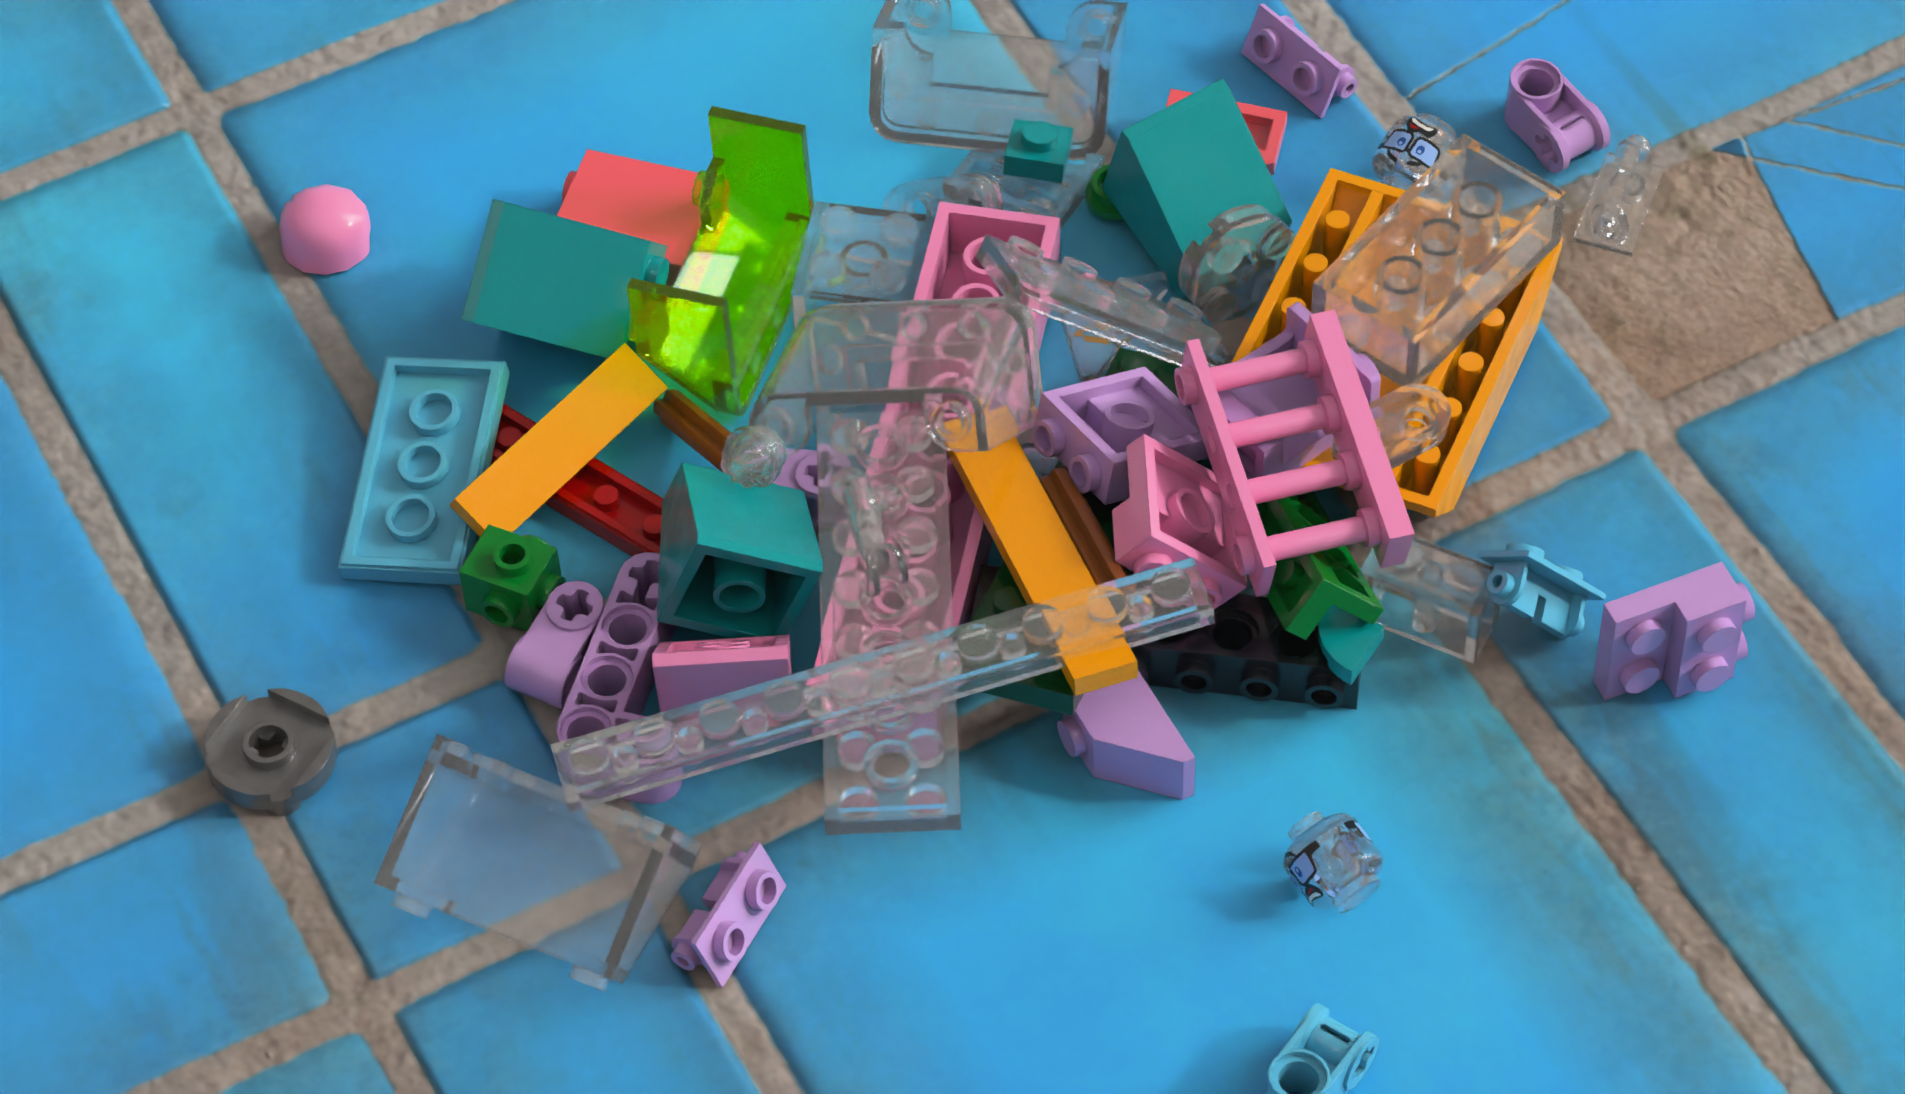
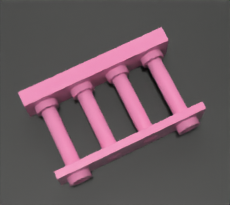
M1335 309L1310 314L1304 340L1298 342L1297 349L1219 366H1208L1199 338L1187 341L1182 365L1176 368L1174 372L1177 394L1183 406L1191 405L1235 534L1231 541L1234 563L1241 576L1249 575L1255 596L1269 594L1277 565L1275 561L1362 542L1366 548L1373 546L1380 569L1404 564L1415 533ZM1299 374H1303L1306 379H1314L1320 396L1317 398V404L1231 423L1227 421L1218 392ZM1321 429L1326 435L1333 434L1339 450L1336 460L1247 479L1237 450L1239 447ZM1341 485L1346 491L1353 490L1359 507L1356 517L1271 536L1266 535L1256 504Z

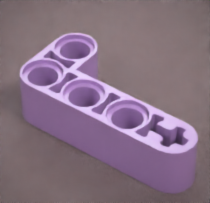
M651 552L632 556L620 568L559 717L556 729L562 771L565 779L572 786L643 804H658L668 801L681 788L683 778L679 742L675 730L664 721L642 716L655 683L652 653L660 642H671L677 627L657 621L660 554Z

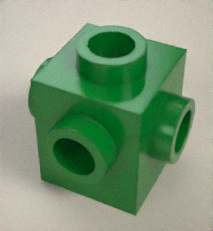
M489 524L459 570L466 610L484 616L488 621L497 626H513L524 631L529 630L546 603L549 594L556 587L566 583V579L561 575L556 547L550 546L547 542L536 536H521Z

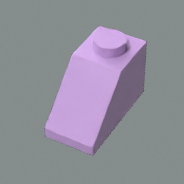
M1139 671L1137 678L1084 693L1073 716L1063 713V719L1058 721L1059 736L1066 751L1071 757L1080 755L1093 777L1181 800L1194 795L1195 756Z

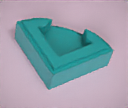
M1332 605L1318 623V639L1322 652L1328 660L1330 670L1341 680L1352 685L1383 641L1384 626L1377 622L1372 625Z

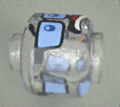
M1419 113L1415 117L1405 116L1399 118L1393 123L1375 151L1372 159V168L1376 176L1381 180L1380 183L1437 199L1460 164L1462 155L1456 143L1457 134L1446 122L1428 113Z
M1315 811L1302 818L1290 829L1288 836L1292 843L1283 855V867L1314 908L1321 910L1335 908L1338 913L1342 914L1363 903L1380 886L1381 880L1377 875L1382 868V854L1351 815L1336 813L1324 817L1320 811Z

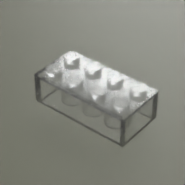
M1463 134L1313 282L1311 313L1335 309L1347 345L1357 354L1361 353L1370 358L1380 374L1408 391L1413 392L1560 243L1566 192Z

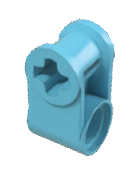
M1316 1003L1306 1012L1293 1036L1272 1060L1268 1069L1266 1094H1288L1290 1092H1300L1302 1094H1347L1349 1090L1353 1089L1361 1081L1369 1069L1378 1049L1379 1036L1370 1031H1366L1361 1035L1329 1017V1008Z

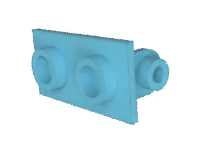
M1508 543L1506 550L1478 551V558L1494 566L1493 572L1489 575L1486 583L1492 601L1523 618H1532L1531 622L1558 638L1574 637L1583 630L1585 625L1583 614L1586 600L1606 599V593L1583 581V573L1581 571L1551 563L1544 559L1545 551L1536 546L1525 543Z

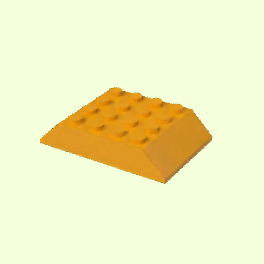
M1330 168L1232 362L1239 361L1282 333L1286 328L1287 308L1294 303L1300 302L1312 314L1335 309L1347 345L1357 354L1361 353L1370 358L1379 371L1381 377L1379 412L1374 420L1406 509L1436 518L1454 510L1537 331L1562 248L1563 238ZM1337 444L1302 467L1336 460L1337 453H1339Z

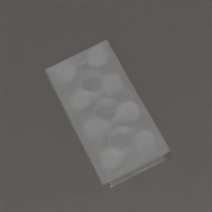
M986 234L976 254L979 262L1009 303L1179 367L1182 365L1186 342L1198 338L1200 339L1209 367L1228 364L1233 360L1232 356L1220 343L1223 338L1222 335L1207 326L1202 320L1204 313L1187 301L1171 297L1167 304L1151 298V292L1135 281L1118 277L1116 282L1112 283L1097 277L1098 272L1094 268L1078 259L1065 256L1062 263L1044 257V251L1040 247L1017 236H1010L1008 242Z

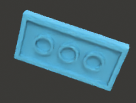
M385 356L338 563V570L342 579L461 585L459 570L473 550L476 533L449 505L491 466L510 375L506 361Z

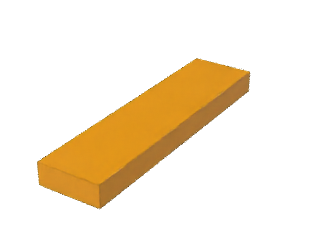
M624 343L463 490L449 506L479 537H481L488 524L513 533L658 399L668 387Z

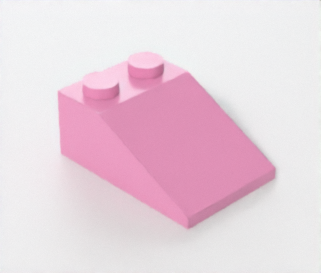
M790 634L660 642L652 653L653 672L661 719L668 724H677L678 735L716 733V721L742 720L743 731L782 729L781 717H794Z

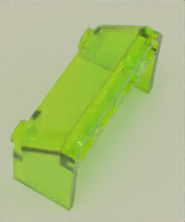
M712 106L708 113L713 158L707 171L700 170L697 174L692 191V203L694 206L699 207L700 229L673 287L635 278L630 279L627 285L631 312L629 339L635 342L639 356L712 409L722 413L742 416L750 405L811 267L816 248L817 227L805 125Z

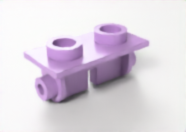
M1264 3L1259 4L1241 53L1319 118H1323L1332 97L1339 95L1345 99L1356 90L1358 80L1354 77V69L1348 64L1342 65L1330 54L1320 50L1314 41L1295 27L1292 18L1287 15L1279 16Z
M755 841L748 853L738 851L734 857H726L723 860L718 874L702 897L706 907L712 908V910L695 909L681 932L676 934L672 940L674 951L671 954V959L673 962L689 971L694 970L697 964L704 965L717 987H724L787 886L760 842Z

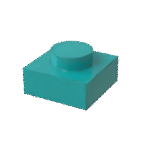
M1014 119L1004 155L1003 174L1062 184L1072 147L1074 128L1052 125L1044 121Z

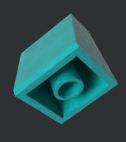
M1223 78L1121 131L1102 189L1181 302L1199 292H1202L1204 296L1214 294L1225 287L1233 279L1236 272L1250 265L1253 269H1260L1274 261L1283 252L1284 247L1282 244L1292 224V219L1234 96Z
M493 199L461 320L604 358L610 357L620 346L626 343L639 356V354L646 352L652 339L654 322L652 318H649L654 296L662 292L669 274V260L665 258L667 246Z
M682 462L662 500L657 621L729 638L789 634L823 573V561L804 491Z

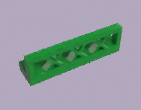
M1314 492L1256 504L1267 536L1331 522ZM1346 546L1275 561L1277 564L1269 594L1266 596L1285 630L1304 640L1309 637L1332 605L1372 625L1384 611V608Z

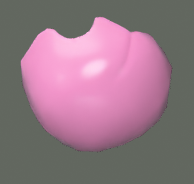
M329 184L306 188L294 194L291 200L284 205L279 226L282 252L286 261L302 272L328 275L349 270L364 260L370 250L371 228L366 205L350 189Z

